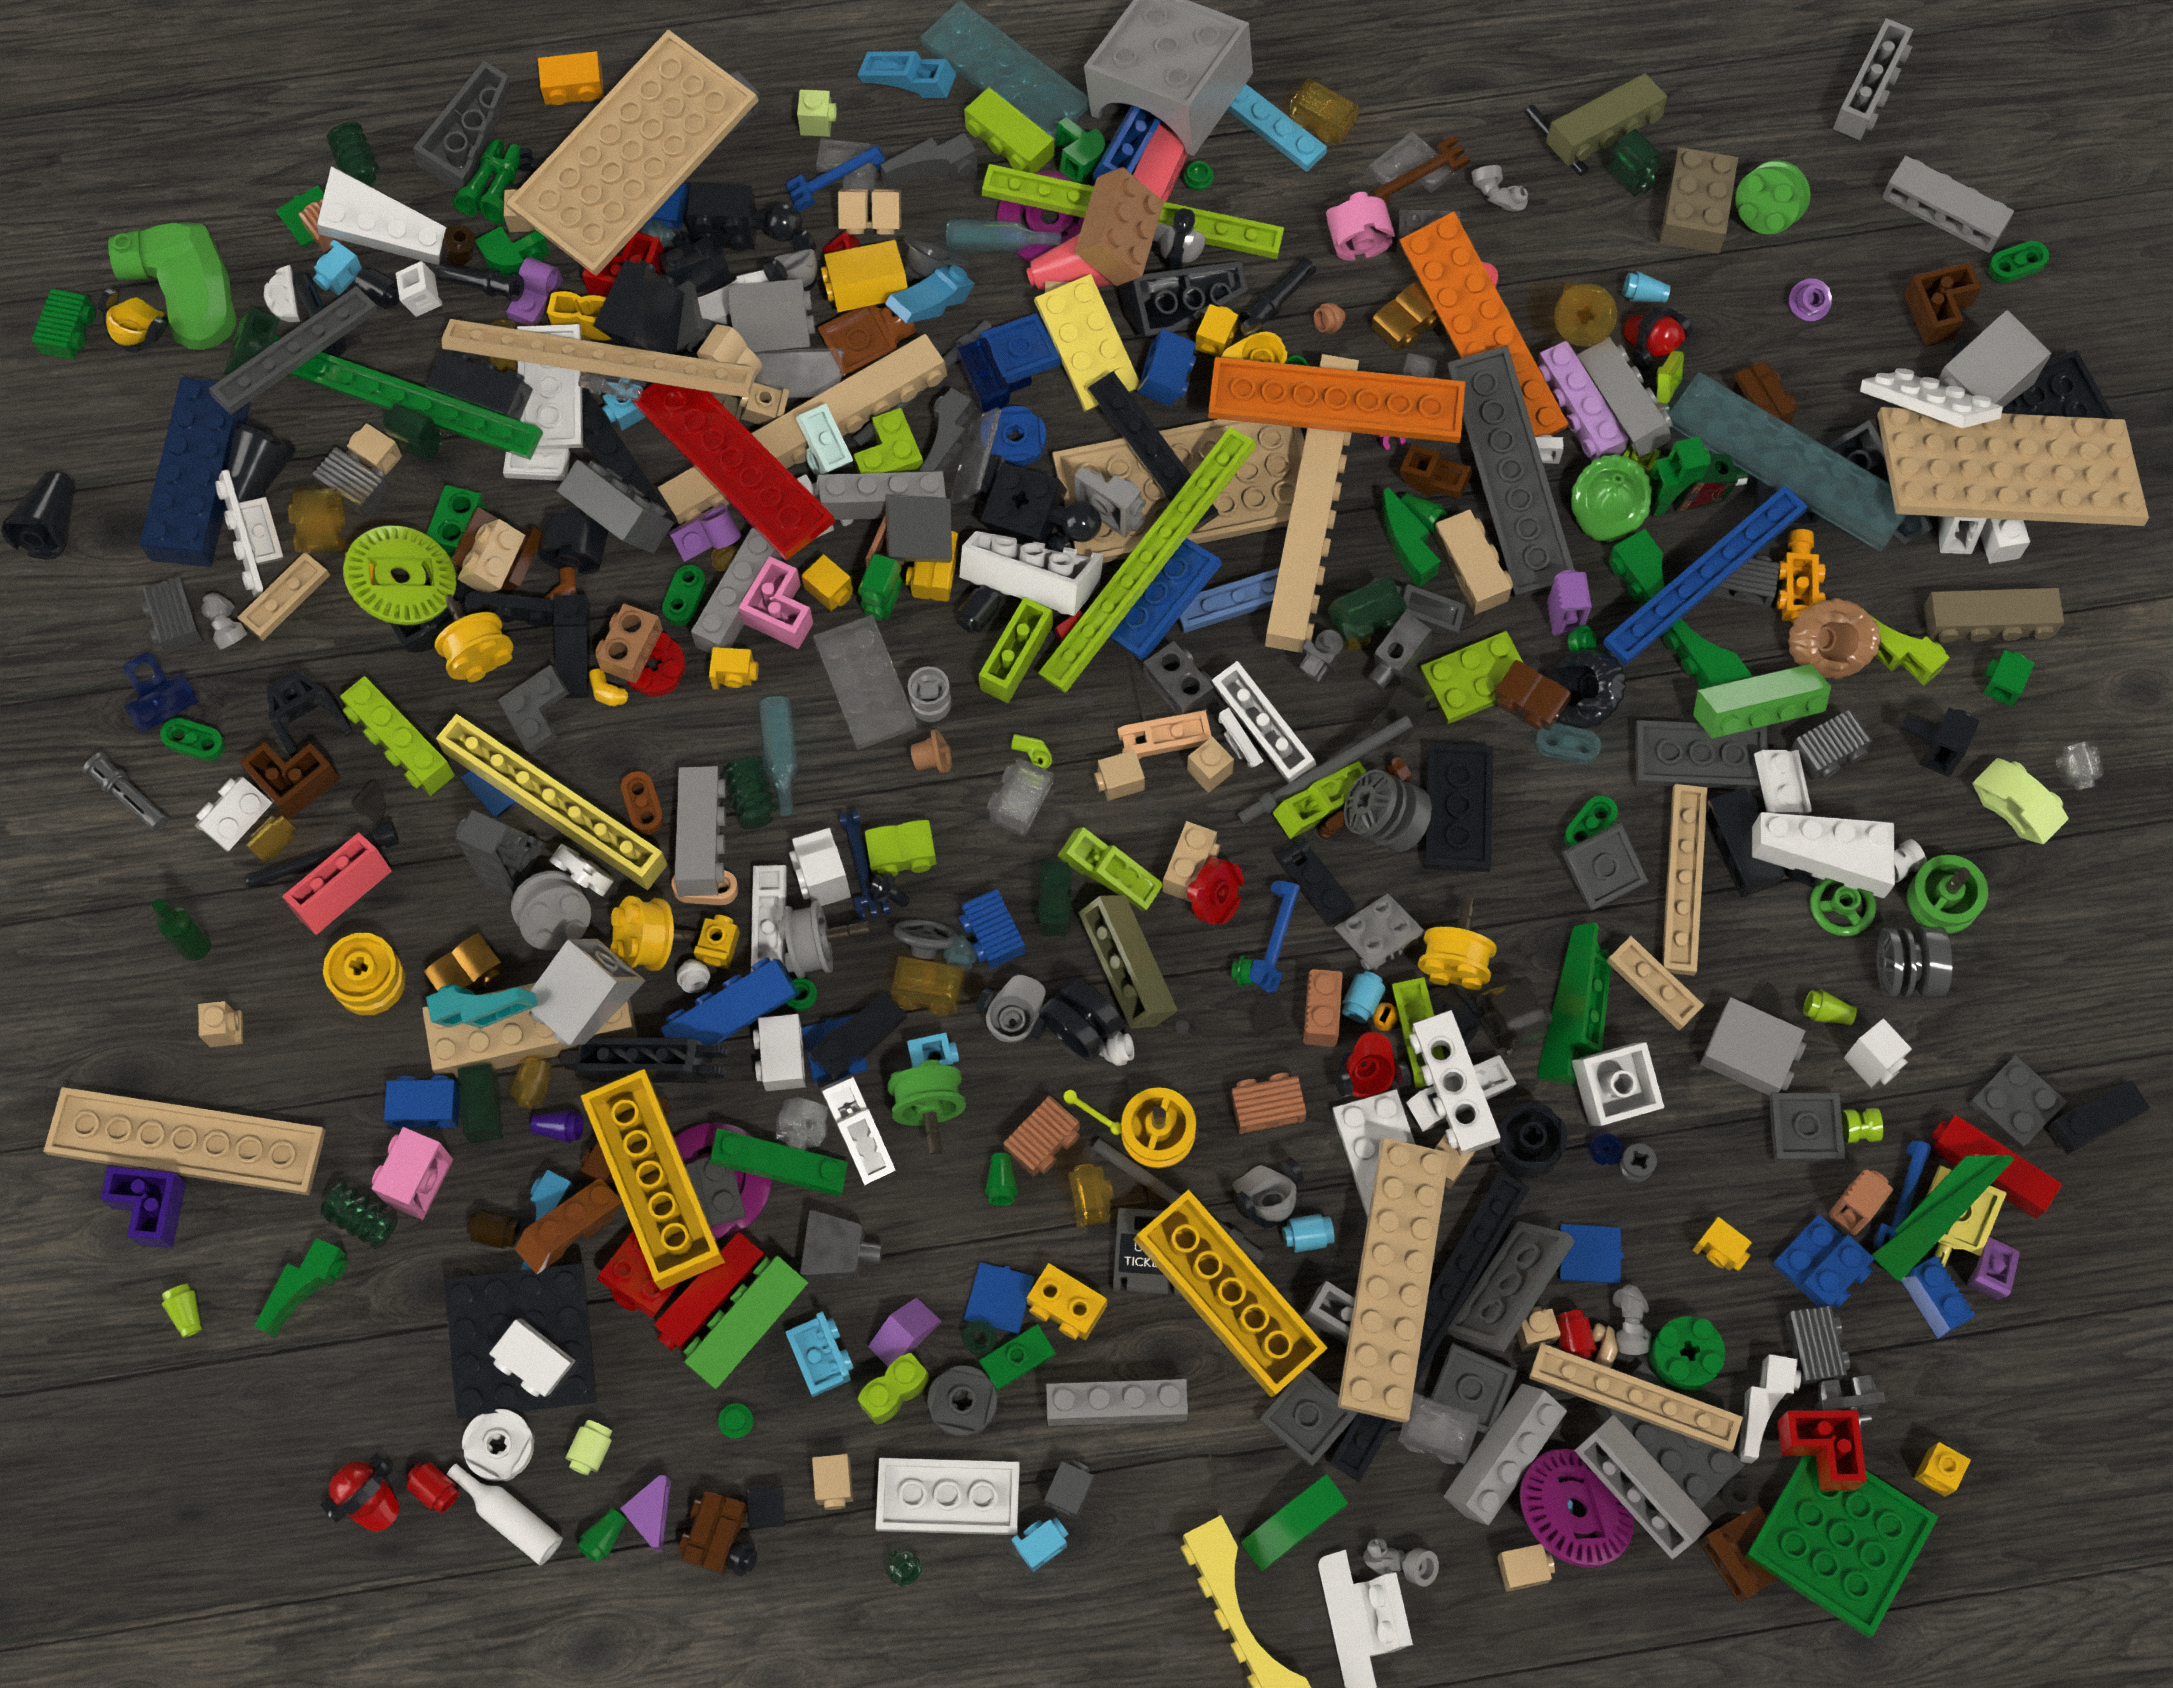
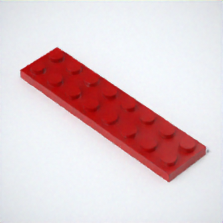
M653 383L632 399L634 406L786 561L835 523L834 516L709 391Z

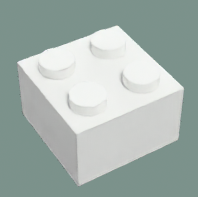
M1646 1042L1632 1043L1571 1060L1589 1126H1602L1664 1108Z

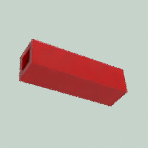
M1954 1115L1947 1123L1942 1120L1931 1135L1936 1140L1932 1145L1931 1151L1953 1166H1956L1965 1156H1975V1154L1980 1156L2011 1155L2014 1160L1990 1186L2006 1192L2005 1199L2035 1219L2047 1210L2062 1186V1183L1957 1115Z
M740 1232L721 1250L725 1263L700 1273L654 1324L660 1332L656 1338L670 1351L677 1347L684 1354L683 1351L696 1336L699 1337L708 1327L707 1323L719 1310L723 1311L732 1301L729 1298L741 1284L744 1283L746 1285L755 1275L753 1271L765 1258V1255Z

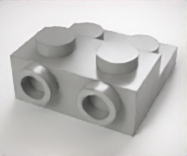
M1081 467L1074 475L1075 503L1087 502L1092 504L1099 511L1102 523L1125 538L1132 529L1136 531L1140 528L1146 517L1141 512L1146 501L1141 498V491L1133 481L1129 479L1123 480L1115 474L1106 483L1101 474L1096 471L1090 472L1084 467Z

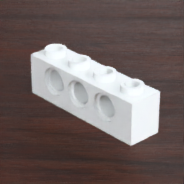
M1452 1010L1414 1023V1034L1409 1035V1039L1415 1054L1422 1053L1426 1065L1422 1066L1421 1070L1427 1086L1434 1085L1438 1097L1433 1098V1102L1439 1117L1446 1116L1450 1129L1445 1130L1451 1149L1458 1148L1460 1156L1499 1143L1500 1134ZM1438 1045H1443L1449 1049L1451 1054L1445 1060H1437L1431 1054L1432 1049ZM1448 1077H1457L1461 1080L1463 1087L1457 1092H1450L1444 1087L1443 1082ZM1462 1108L1470 1109L1474 1113L1475 1119L1469 1124L1460 1123L1456 1119V1112Z

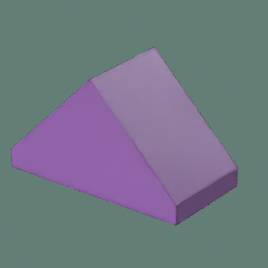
M916 1297L888 1317L868 1348L889 1367L900 1356L912 1353L941 1323V1320Z
M659 1475L620 1508L656 1552H663L671 1486V1480L663 1475Z

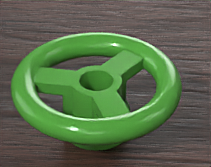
M1825 878L1820 886H1815L1810 898V908L1815 921L1824 930L1838 936H1853L1863 932L1870 926L1876 913V901L1872 892L1861 888L1855 890L1842 886L1837 889L1830 901H1820L1823 892L1828 887L1844 883ZM1860 893L1866 903V912L1863 918L1856 912L1861 903ZM1840 900L1847 901L1849 906H1843ZM1835 911L1840 915H1844L1852 926L1835 925L1822 912Z

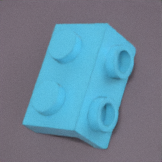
M823 1311L816 1314V1319L785 1332L812 1397L851 1381L848 1371L854 1368L847 1350L839 1351L835 1339L839 1338L840 1334L833 1318L826 1320Z

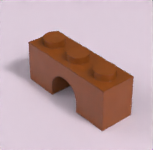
M598 1178L527 1227L515 1251L536 1274H539L546 1267H549L563 1257L567 1248L579 1236L583 1234L588 1239L610 1224L619 1210L622 1200L601 1178Z

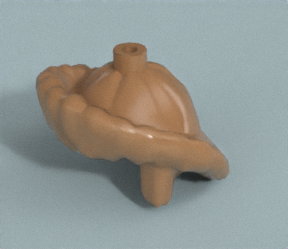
M1833 598L1813 604L1809 609L1803 610L1800 616L1794 620V625L1789 631L1790 638L1788 640L1790 645L1789 652L1794 657L1795 663L1800 666L1812 664L1823 678L1842 679L1859 672L1872 661L1879 651L1881 636L1877 622L1873 620L1869 613L1864 612L1858 604L1840 598Z

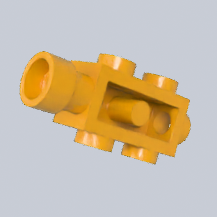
M1797 529L1788 533V548L1791 550V553L1787 552L1784 560L1778 562L1780 566L1777 580H1782V590L1778 591L1777 608L1782 609V621L1794 623V620L1800 616L1803 610H1807L1811 605L1826 600L1825 593L1819 592V583H1823L1825 578V564L1819 563V554H1811V549L1814 547V533L1807 529ZM1793 576H1799L1797 581L1794 580Z

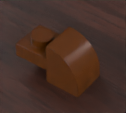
M1411 444L1400 468L1403 480L1410 487L1430 497H1433L1434 493L1437 492L1461 499L1472 474L1471 467L1441 458V452Z

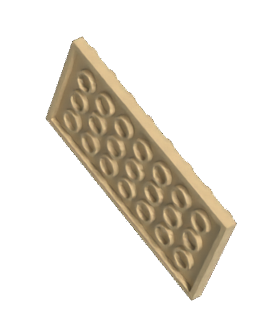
M667 30L506 202V205L517 216L593 275L597 276L759 101L757 95L673 32Z
M1881 407L1878 412V423L1896 514L2145 526L2149 519L2125 420L2002 413L2000 419L1960 428L1906 408Z
M1218 419L1159 431L1191 475L1229 427L1253 439L1257 445L1213 502V505L1219 512V516L1194 533L1191 531L1186 538L1196 544L1288 526L1305 443L1301 427ZM1123 438L1052 452L1057 479H1060L1067 489L1063 501L1066 508L1075 503L1074 475L1081 467L1090 472H1098L1104 477L1106 483L1116 474L1123 480L1129 479L1139 487L1141 498L1146 501L1141 512L1146 517L1138 530L1134 531L1132 529L1125 538L1102 523L1101 529L1094 539L1088 542L1073 541L1074 549H1077L1076 555L1091 557L1092 552L1104 554L1103 563L1128 558L1171 503Z

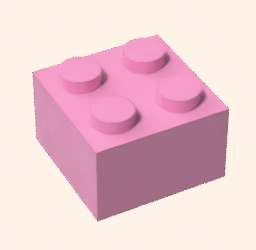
M403 1127L400 1134H396L390 1141L388 1146L389 1155L384 1165H380L376 1169L372 1178L373 1186L371 1189L386 1205L423 1220L454 1159L440 1142Z

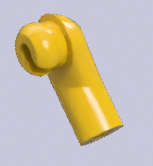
M600 668L593 669L588 673L594 697L598 702L614 707L627 702V691L624 688L608 684L605 672L601 671Z

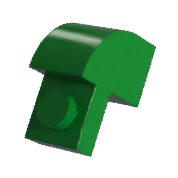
M1065 117L1058 122L1055 145L1062 149L1060 172L1072 182L1086 185L1093 180V172L1104 155L1105 140L1097 128L1087 133L1080 126Z
M501 226L475 239L479 255L488 269H497L505 275L519 274L520 267L527 257L542 261L545 256L550 254L545 237L537 230L514 243L511 242Z

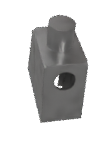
M1405 611L1375 651L1374 657L1377 667L1368 679L1380 689H1384L1392 678L1399 683L1403 682L1432 647L1431 629Z
M809 1210L800 1275L807 1282L858 1279L861 1262L881 1263L882 1244L864 1242L865 1231L863 1225Z

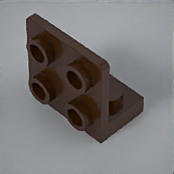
M482 508L475 509L451 561L463 568V561L476 541L475 536L479 528L483 524L490 523L498 518ZM535 527L521 532L525 535V538L499 590L500 592L505 593L520 587L541 542L543 532Z
M1759 1505L1752 1507L1699 1541L1739 1603L1777 1580L1776 1577L1744 1557L1767 1518Z

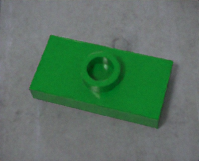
M1037 1324L980 1359L979 1363L998 1392L1056 1356V1353Z

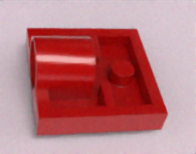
M634 1230L597 1277L599 1282L612 1290L611 1295L621 1307L629 1311L639 1309L652 1319L681 1283L679 1282L663 1290L659 1289L654 1282Z

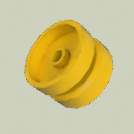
M354 933L343 937L330 948L324 959L323 976L327 987L348 1011L355 1014L376 1015L387 1011L400 999L405 989L406 973L402 962L383 938L374 934Z

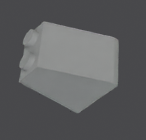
M2007 310L1944 367L1938 378L1939 384L1946 387H1961L1965 389L1966 394L1989 397L1992 403L2004 407L2034 385L2052 353Z
M568 939L530 992L536 995L538 1006L529 1009V1015L538 1023L546 1024L554 1031L553 1036L560 1043L566 1046L583 1045L642 986L645 980L598 939Z

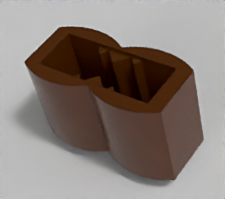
M1515 660L1495 689V699L1498 700L1497 705L1504 711L1511 714L1515 711L1525 716L1524 721L1537 730L1544 728L1550 731L1570 701L1571 692L1557 682L1541 675L1530 666Z

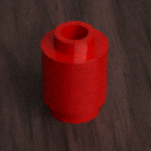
M1573 1310L1557 1315L1556 1320L1561 1334L1558 1341L1561 1350L1583 1359L1591 1360V1353L1596 1352L1597 1348L1589 1318L1584 1317L1583 1310Z
M431 1462L424 1465L421 1463L417 1464L406 1477V1480L409 1481L406 1489L431 1511L436 1510L440 1514L447 1511L460 1494L455 1488L456 1484Z

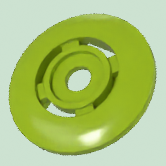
M382 526L371 529L360 535L352 543L344 560L343 576L349 593L361 608L385 622L398 625H416L430 621L447 608L448 605L445 597L450 594L453 596L455 593L456 573L450 557L439 543L426 534L412 528ZM370 563L375 566L373 571V580L375 585H372L369 571ZM423 566L429 574L430 586H425L426 574ZM396 568L403 569L409 574V580L405 583H398L392 579L390 572Z

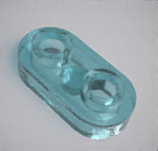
M1554 723L1550 731L1541 728L1535 741L1538 751L1546 757L1584 765L1594 762L1601 750V741L1594 732ZM1553 739L1556 741L1557 745L1550 746L1547 744L1546 740ZM1585 746L1589 752L1582 753L1578 750V747Z

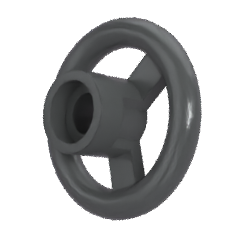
M905 920L897 923L893 929L897 939L911 945L910 954L921 959H933L936 957L937 949L950 948L956 945L959 940L958 933L954 929L935 921ZM936 932L941 933L947 936L948 938L936 934Z

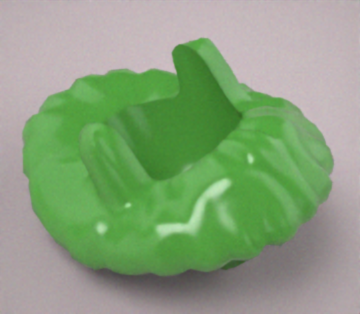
M1618 454L1605 455L1600 459L1593 460L1591 465L1585 467L1578 476L1571 490V508L1576 517V522L1584 534L1591 536L1596 541L1614 542L1636 531L1643 524L1645 518L1648 517L1652 493L1651 486L1649 485L1650 479L1645 474V469L1639 466L1636 460Z

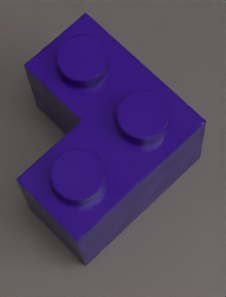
M107 1166L100 1200L112 1209L132 1211L127 1237L139 1246L173 1249L186 1182L174 1172Z

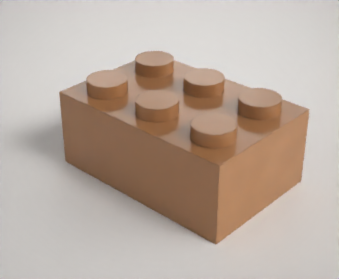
M1124 167L1097 177L1074 252L1115 286L1142 277L1164 201Z

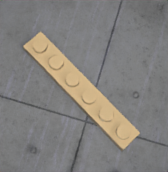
M1675 784L1672 792L1662 966L1673 974L1695 976L1697 972L1708 787Z
M1542 1343L1538 1348L1529 1376L1532 1380L1728 1452L1734 1449L1743 1419L1742 1416Z

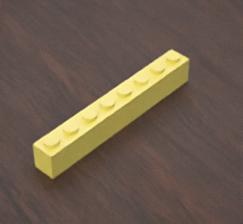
M458 714L451 719L436 739L446 755L646 890L652 886L666 868L667 863L662 851Z

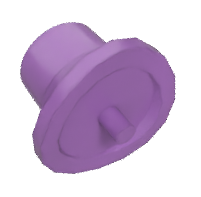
M1805 279L1798 282L1789 294L1791 312L1803 321H1816L1823 318L1828 313L1832 304V295L1829 287L1818 279Z

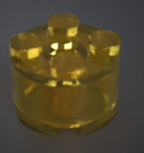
M1583 283L1572 286L1560 296L1554 310L1555 325L1561 336L1571 344L1582 347L1599 344L1612 333L1616 325L1617 307L1615 301L1604 288L1598 285ZM1585 306H1590V312L1594 313V318L1588 319L1586 324H1582L1581 318L1577 316V311H1583Z
M337 488L301 490L293 493V504L288 505V517L290 523H295L297 534L293 536L296 553L303 552L304 554L344 551L346 536H340L342 527H346V518L341 494H336Z

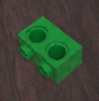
M448 485L444 486L426 535L439 543L450 558H452L474 510L482 508L488 512V507L481 493ZM463 508H470L465 513H458ZM460 535L456 540L448 541L451 536Z

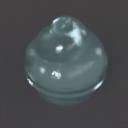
M657 220L644 224L642 228V234L660 238L662 248L667 246L669 241L675 236L669 227Z
M960 935L959 940L954 946L944 950L943 957L946 959V966L948 968L967 971L972 969V963L976 962L977 955L971 942L966 940L964 935Z

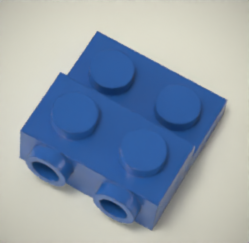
M1818 1214L1772 1265L1819 1308L1833 1305L1838 1309L1851 1295L1847 1288L1855 1280L1860 1285L1871 1274L1873 1269L1869 1264L1874 1260V1257L1851 1236L1847 1235L1844 1237Z

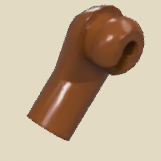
M564 567L559 570L560 585L547 594L545 599L554 600L555 595H577L574 568Z

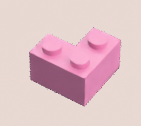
M769 556L738 608L743 624L799 649L813 625L810 607L793 600L801 585L797 568Z

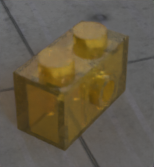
M1094 1164L1076 1166L1073 1172H1068L1077 1228L1110 1222L1109 1200H1114L1111 1180H1105L1102 1166L1094 1167Z

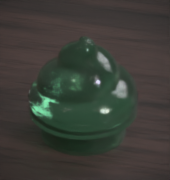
M907 1550L890 1551L886 1574L891 1582L905 1587L916 1581L922 1572L918 1556Z

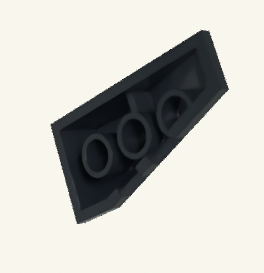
M1242 261L1143 274L1138 279L1119 285L1125 316L1143 338L1157 336L1162 329L1173 333L1205 315L1210 304L1220 307L1248 291Z
M1878 417L1868 420L1818 450L1832 478L1839 485L1845 486L1861 505L1864 504L1877 516V520L1904 545L1933 529L1927 515L1895 513Z

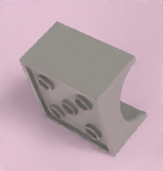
M1133 0L1084 65L1091 116L1099 119L1102 115V109L1109 103H1125L1139 107L1152 113L1171 127L1181 139L1186 153L1194 156L1253 74L1249 23L1189 0Z

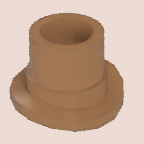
M937 729L931 730L930 738L911 745L912 760L918 771L930 768H937L942 774L950 771L952 765L951 749Z

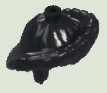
M1583 649L1579 652H1572L1567 656H1563L1544 674L1545 677L1557 682L1571 692L1570 701L1556 721L1574 728H1589L1600 725L1618 708L1619 702L1623 700L1624 691L1626 690V674L1623 671V666L1616 657L1611 656L1606 651L1601 652L1598 649Z

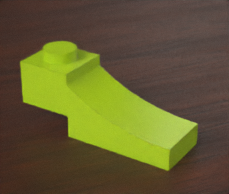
M1872 617L1879 626L1881 636L1879 651L1875 657L1891 672L1899 665H1902L1925 686L1942 671L1950 657L1940 644L1932 642L1927 636L1921 640L1899 633Z
M1357 761L1313 783L1307 790L1284 800L1272 813L1288 837L1292 839L1314 828L1321 821L1343 809L1351 787L1366 770L1360 761Z
M1084 827L1073 831L1057 855L1081 875H1086L1118 895H1126L1128 901L1141 911H1146L1163 886L1160 880L1117 847L1106 845Z
M1425 977L1392 984L1415 1088L1427 1086L1421 1067L1426 1064L1422 1053L1415 1054L1409 1035L1414 1034V1023L1434 1016ZM1441 1045L1434 1047L1431 1051L1432 1056L1437 1060H1445Z

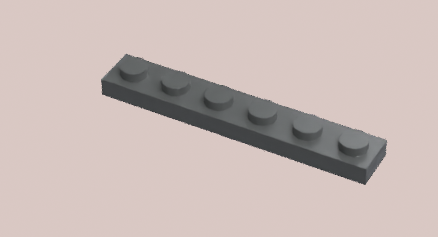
M357 286L211 386L209 388L210 395L232 415L378 312L377 305Z

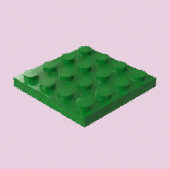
M1802 1456L1744 1557L1855 1630L1871 1638L1935 1525L1938 1516L1866 1470L1867 1481L1856 1490L1820 1491L1816 1456Z

